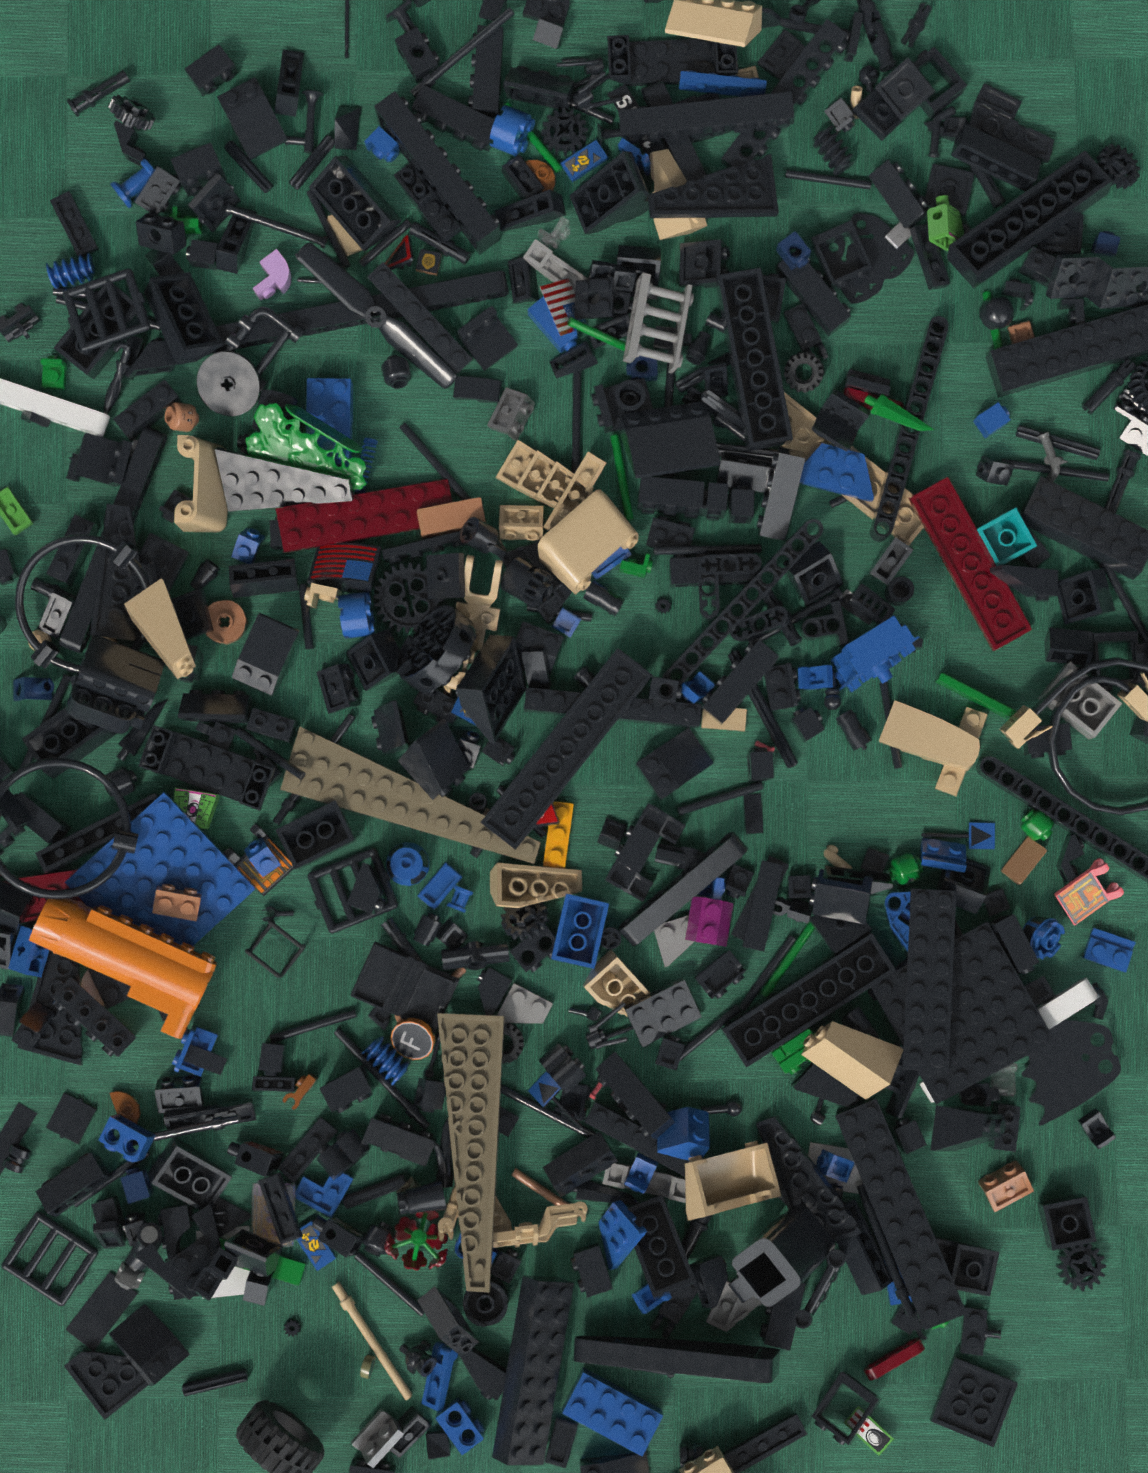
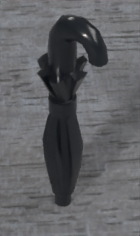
M118 342L112 349L118 352L119 349L123 348V353L120 360H116L117 372H115L114 379L111 381L106 392L103 413L106 415L109 414L120 394L123 374L131 366L128 363L131 356V347L126 342Z

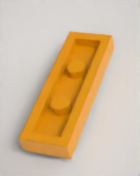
M554 801L553 805L560 824L548 826L543 866L565 869L574 804Z

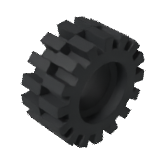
M809 351L798 352L791 356L785 366L784 377L786 378V383L790 385V388L796 389L797 392L803 391L805 393L809 390H814L819 386L824 375V366L821 363V359L816 357L814 353H808ZM800 364H808L812 368L813 374L809 379L801 380L797 377L796 368Z
M504 1023V1034L512 1038L513 1046L509 1051L503 1052L502 1064L510 1063L517 1059L524 1047V1038L521 1031L511 1023Z

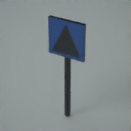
M968 823V834H921L922 837L968 838V849H995V823Z
M545 1072L528 1090L529 1093L544 1108L553 1100L580 1130H583L584 1127L555 1097L562 1088Z

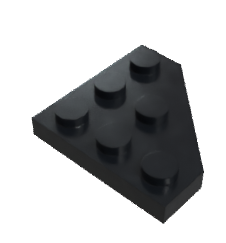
M83 1350L64 1365L104 1420L148 1386L147 1382L125 1355Z

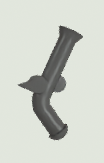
M1047 432L1037 437L1041 440L1047 455L1044 458V462L1048 465L1050 464L1052 468L1046 479L1054 482L1060 473V465L1069 461L1064 460L1061 456H1056L1049 438L1050 432Z

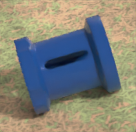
M455 885L454 895L447 906L465 913V906L473 892Z

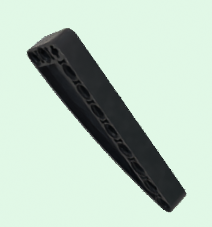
M576 1336L573 1361L757 1383H772L779 1374L780 1349L692 1340Z

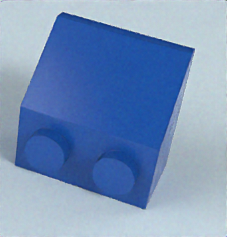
M691 1107L667 1112L675 1123L657 1138V1153L684 1160L701 1155L703 1158L710 1148L709 1112Z

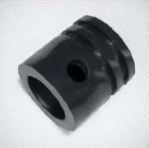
M903 576L894 578L885 588V598L894 606L905 604L914 594L913 582Z

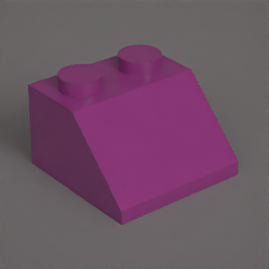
M693 897L685 940L727 947L734 903L704 897Z

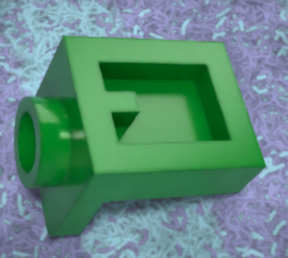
M173 206V213H170L169 217L184 222L185 234H202V225L196 217L184 216L181 218L178 207Z
M47 356V359L41 358L40 363L43 365L42 388L65 390L67 364L58 356Z
M648 553L645 555L643 565H640L638 560L627 558L626 561H621L619 572L645 578L646 572H651L653 560H649L650 554Z

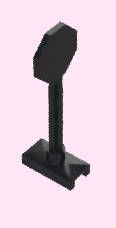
M762 7L761 28L763 29L779 25L788 29L816 34L822 26L808 22L799 23L789 18H781L772 9ZM855 12L850 20L849 28H840L848 34L846 41L848 45L845 48L843 61L852 62L853 56L857 54L863 13Z

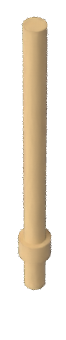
M337 1282L332 1286V1289L340 1299L341 1307L344 1311L347 1310L404 1399L408 1400L413 1394L356 1309L355 1301L351 1295L348 1296L340 1282Z

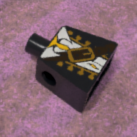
M318 1215L312 1224L314 1229L321 1232L318 1240L346 1258L356 1255L363 1243L362 1240L365 1233L339 1218L334 1217L326 1220Z

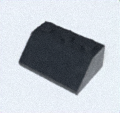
M524 66L511 67L503 84L507 99L559 110L565 108L568 112L571 107L572 94L575 90L574 80L567 75H559L557 77L543 70L538 72L530 71L529 68Z
M189 690V693H183L178 718L187 722L248 723L252 712V697L246 695V691H233V695H229L221 690H211V694H203V690Z
M336 800L276 829L295 870H300L357 841Z

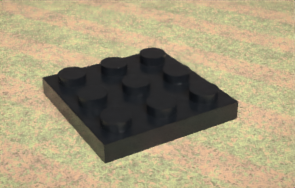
M954 1356L932 1411L930 1421L994 1447L1018 1383Z

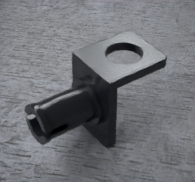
M402 0L404 4L386 15V22L389 23L397 19L404 32L407 33L417 26L407 13L411 8L412 2L410 0Z

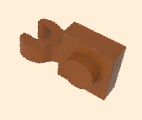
M312 1073L308 1076L303 1075L296 1084L299 1088L295 1093L286 1094L283 1102L285 1103L290 1097L294 1098L295 1104L292 1109H296L318 1078Z

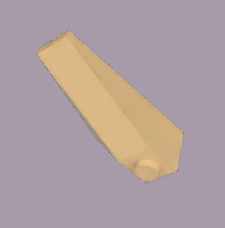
M669 149L650 153L651 179L654 181L655 189L652 193L670 187L675 188L687 182ZM653 218L660 240L691 234L707 226L705 218Z
M497 863L490 871V893L496 906L520 908L565 897V894L573 895L582 892V870Z
M612 950L596 962L595 969L591 970L583 985L598 1003L612 1009L622 1002H625V1006L650 994L646 987ZM624 1008L620 1009V1011L617 1012L621 1015L623 1014L627 1016Z

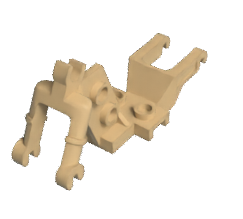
M467 555L464 570V599L466 602L457 601L456 609L473 622L477 637L470 649L472 651L471 656L468 660L463 661L462 672L459 671V674L455 677L452 676L450 682L444 686L443 694L450 698L452 696V689L456 690L457 685L468 670L469 664L473 663L477 650H481L486 629L497 631L500 608L490 606L498 597L503 564L501 560H496L491 592L488 595H481L470 591L474 556Z
M456 1182L449 1201L446 1203L444 1216L438 1223V1237L440 1241H444V1234H448L450 1240H453L454 1237L453 1229L459 1216ZM495 1196L493 1248L515 1245V1248H518L520 1244L533 1243L534 1246L538 1242H547L556 1228L576 1225L578 1216L581 1217L582 1222H585L587 1205L584 1202L549 1206L545 1210L539 1227L538 1224L532 1225L531 1222L519 1224V1227H515V1230H512L511 1222Z

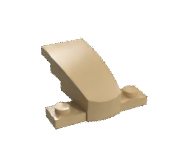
M517 440L495 478L517 491L554 508L543 528L549 531L593 493V485L606 462L587 452L574 474L557 461L554 462L538 450L535 451Z
M894 701L879 742L900 749L903 752L922 757L925 760L943 764L944 766L935 789L957 797L966 771L973 766L979 755V737L988 715L966 707L958 728L924 711Z

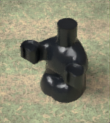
M423 1340L420 1344L411 1348L404 1343L399 1348V1351L405 1355L407 1370L413 1375L418 1371L421 1376L427 1377L436 1366L437 1359L426 1353L432 1345L427 1340Z

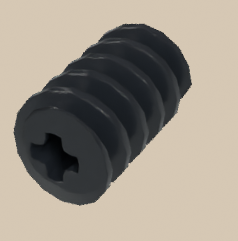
M829 126L812 139L814 141L813 147L815 149L819 148L818 154L824 155V162H829L828 167L834 169L833 174L838 176L855 163V161H850L854 154H845L849 147H840L844 140L836 141L835 139L839 134L836 132L831 135L830 132L834 127Z

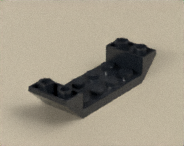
M629 35L607 36L609 79L627 86H649L660 80L663 81L664 85L680 84L681 71L689 70L705 74L716 73L722 76L738 74L736 45L702 39L629 42Z
M156 725L152 726L139 763L141 768L173 777L233 799L242 805L261 811L275 772V768L259 761Z

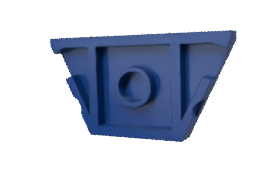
M822 443L804 463L799 484L873 502L874 495L863 453L851 450L844 451L835 446Z
M621 1200L613 1202L599 1220L609 1270L618 1268L647 1232L644 1226L638 1227L634 1223L636 1217Z

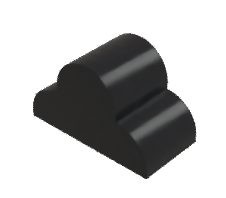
M623 151L569 195L585 234L596 233L609 228L615 223L632 220L649 210V192L633 153L629 151Z

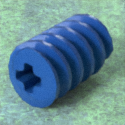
M87 253V260H84L79 255L78 262L73 257H70V264H67L65 259H62L61 266L58 265L56 260L53 261L52 268L46 263L49 280L55 289L60 287V283L62 286L67 287L68 281L72 285H76L77 279L80 283H84L85 276L88 281H92L94 278L95 270L90 253Z
M381 1036L375 1039L362 1054L368 1052L367 1061L375 1059L372 1064L373 1067L381 1065L379 1073L387 1071L386 1080L394 1078L391 1083L393 1086L406 1073L409 1062L406 1061L401 1064L403 1056L394 1057L397 1050L388 1051L390 1043L382 1045L384 1037Z

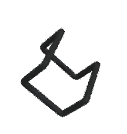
M268 920L267 927L253 945L245 950V953L275 977L281 978L304 951L306 945L299 943L275 924L274 920ZM271 927L300 948L281 973L276 972L252 953Z

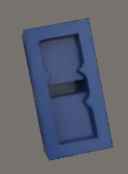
M116 1114L109 1117L98 1141L104 1143L106 1149L123 1154L125 1160L137 1162L145 1158L156 1135L122 1115ZM115 1129L118 1130L120 1134L119 1140L116 1139L114 1136ZM133 1140L138 1142V1150L134 1149Z
M458 1397L444 1407L443 1411H439L435 1419L461 1455H463L484 1439L485 1433L483 1431H485V1427L479 1419L475 1420L470 1414L472 1410L465 1400L461 1401ZM451 1411H458L462 1417L459 1420H453L450 1418L449 1413ZM470 1429L475 1433V1436L467 1439L463 1436L462 1432Z

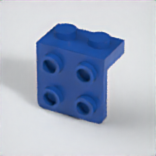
M193 1025L191 1030L187 1028L181 1041L184 1044L183 1050L178 1049L172 1062L176 1066L174 1071L179 1072V1069L201 1077L203 1068L183 1060L190 1044L211 1052L218 1034Z

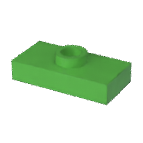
M6 487L0 491V515L16 536L34 523L10 488Z

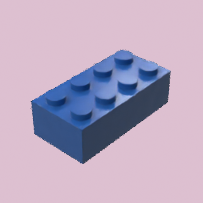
M307 378L306 411L352 439L353 383L351 379ZM306 425V433L314 434L315 430ZM322 434L317 439V444L324 450L334 449L336 445L335 442ZM343 448L347 459H351L352 452ZM329 452L327 456L332 457L333 452ZM336 453L334 458L335 464L341 467V458L337 457L339 453ZM345 461V466H346V467L349 466V462H348V461Z
M584 1367L562 1407V1414L640 1456H643L663 1417L662 1409Z

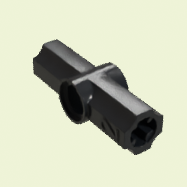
M658 843L654 862L677 866V868L685 870L704 852L681 846L680 848Z
M479 941L467 943L465 947L441 950L444 970L464 967L470 970H480L485 968L487 964L510 962L507 942L483 944Z

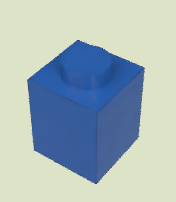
M998 402L978 415L973 422L986 439L1007 425L1011 419L1006 407L1001 406Z

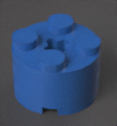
M504 105L501 108L504 111L502 116L497 114L493 123L490 139L494 141L490 143V146L517 156L520 152L524 153L528 147L527 134L533 130L535 120L528 113Z
M370 592L338 596V608H341V615L339 616L345 639L369 636L375 633L374 612L373 610L371 611Z

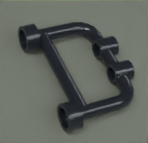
M265 307L255 309L249 317L244 314L237 324L241 327L237 334L232 332L225 341L228 344L225 351L235 352L261 316H266L283 329L256 367L260 377L261 390L268 382L261 375L287 339L296 343L305 330L299 324L294 327L273 310Z
M833 1249L828 1253L827 1263L829 1265L805 1308L797 1311L794 1315L793 1320L798 1328L805 1329L809 1327L821 1302L827 1299V1291L831 1284L838 1279V1271L846 1261V1256L842 1250Z

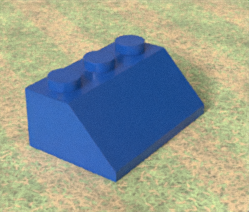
M565 894L551 959L595 969L609 903Z

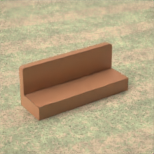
M480 497L417 510L422 539L461 531L464 523L472 517H476L486 523Z

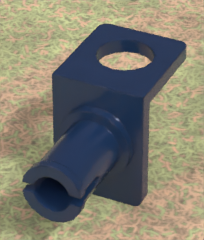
M22 677L13 680L14 701L52 699L54 683L50 678ZM19 685H21V693H20V695H19V692H18Z

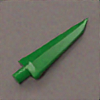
M882 394L878 399L870 395L865 399V403L873 407L871 413L884 417L918 431L934 430Z

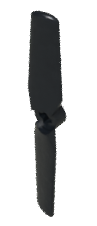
M309 242L301 247L297 253V259L350 311L364 316L369 326L379 328L387 343L443 389L449 388L454 383L457 377L456 373L405 323L388 316L385 308L377 305L371 293L364 285L313 243ZM379 311L382 320L374 322L372 320L374 316L371 313Z

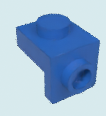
M245 528L238 535L231 557L246 564L254 563L259 546L264 541L265 536L256 529Z
M832 665L798 667L799 689L815 690L833 687Z
M700 671L692 681L682 683V696L690 703L702 702L703 698L715 688L716 684Z
M262 837L252 841L244 849L248 859L262 877L281 865Z
M718 876L697 895L721 900V896L725 892V878Z
M638 1153L624 1184L633 1191L644 1194L659 1162Z
M648 1283L631 1294L642 1314H647L662 1302L672 1298L668 1294L654 1300Z

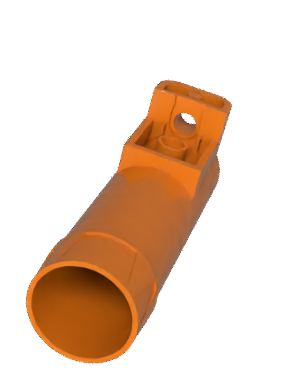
M71 898L48 899L32 930L29 941L53 951L54 954L71 959L131 986L127 994L128 997L168 1014L161 1032L182 1039L217 966V962L214 961L215 956L204 951L202 954L194 951L195 947L185 942L181 945L173 942L174 938L165 933H162L161 936L153 933L154 929L145 924L135 925L132 923L133 919L123 914L119 917L111 914L113 910L103 905L91 908L81 901Z

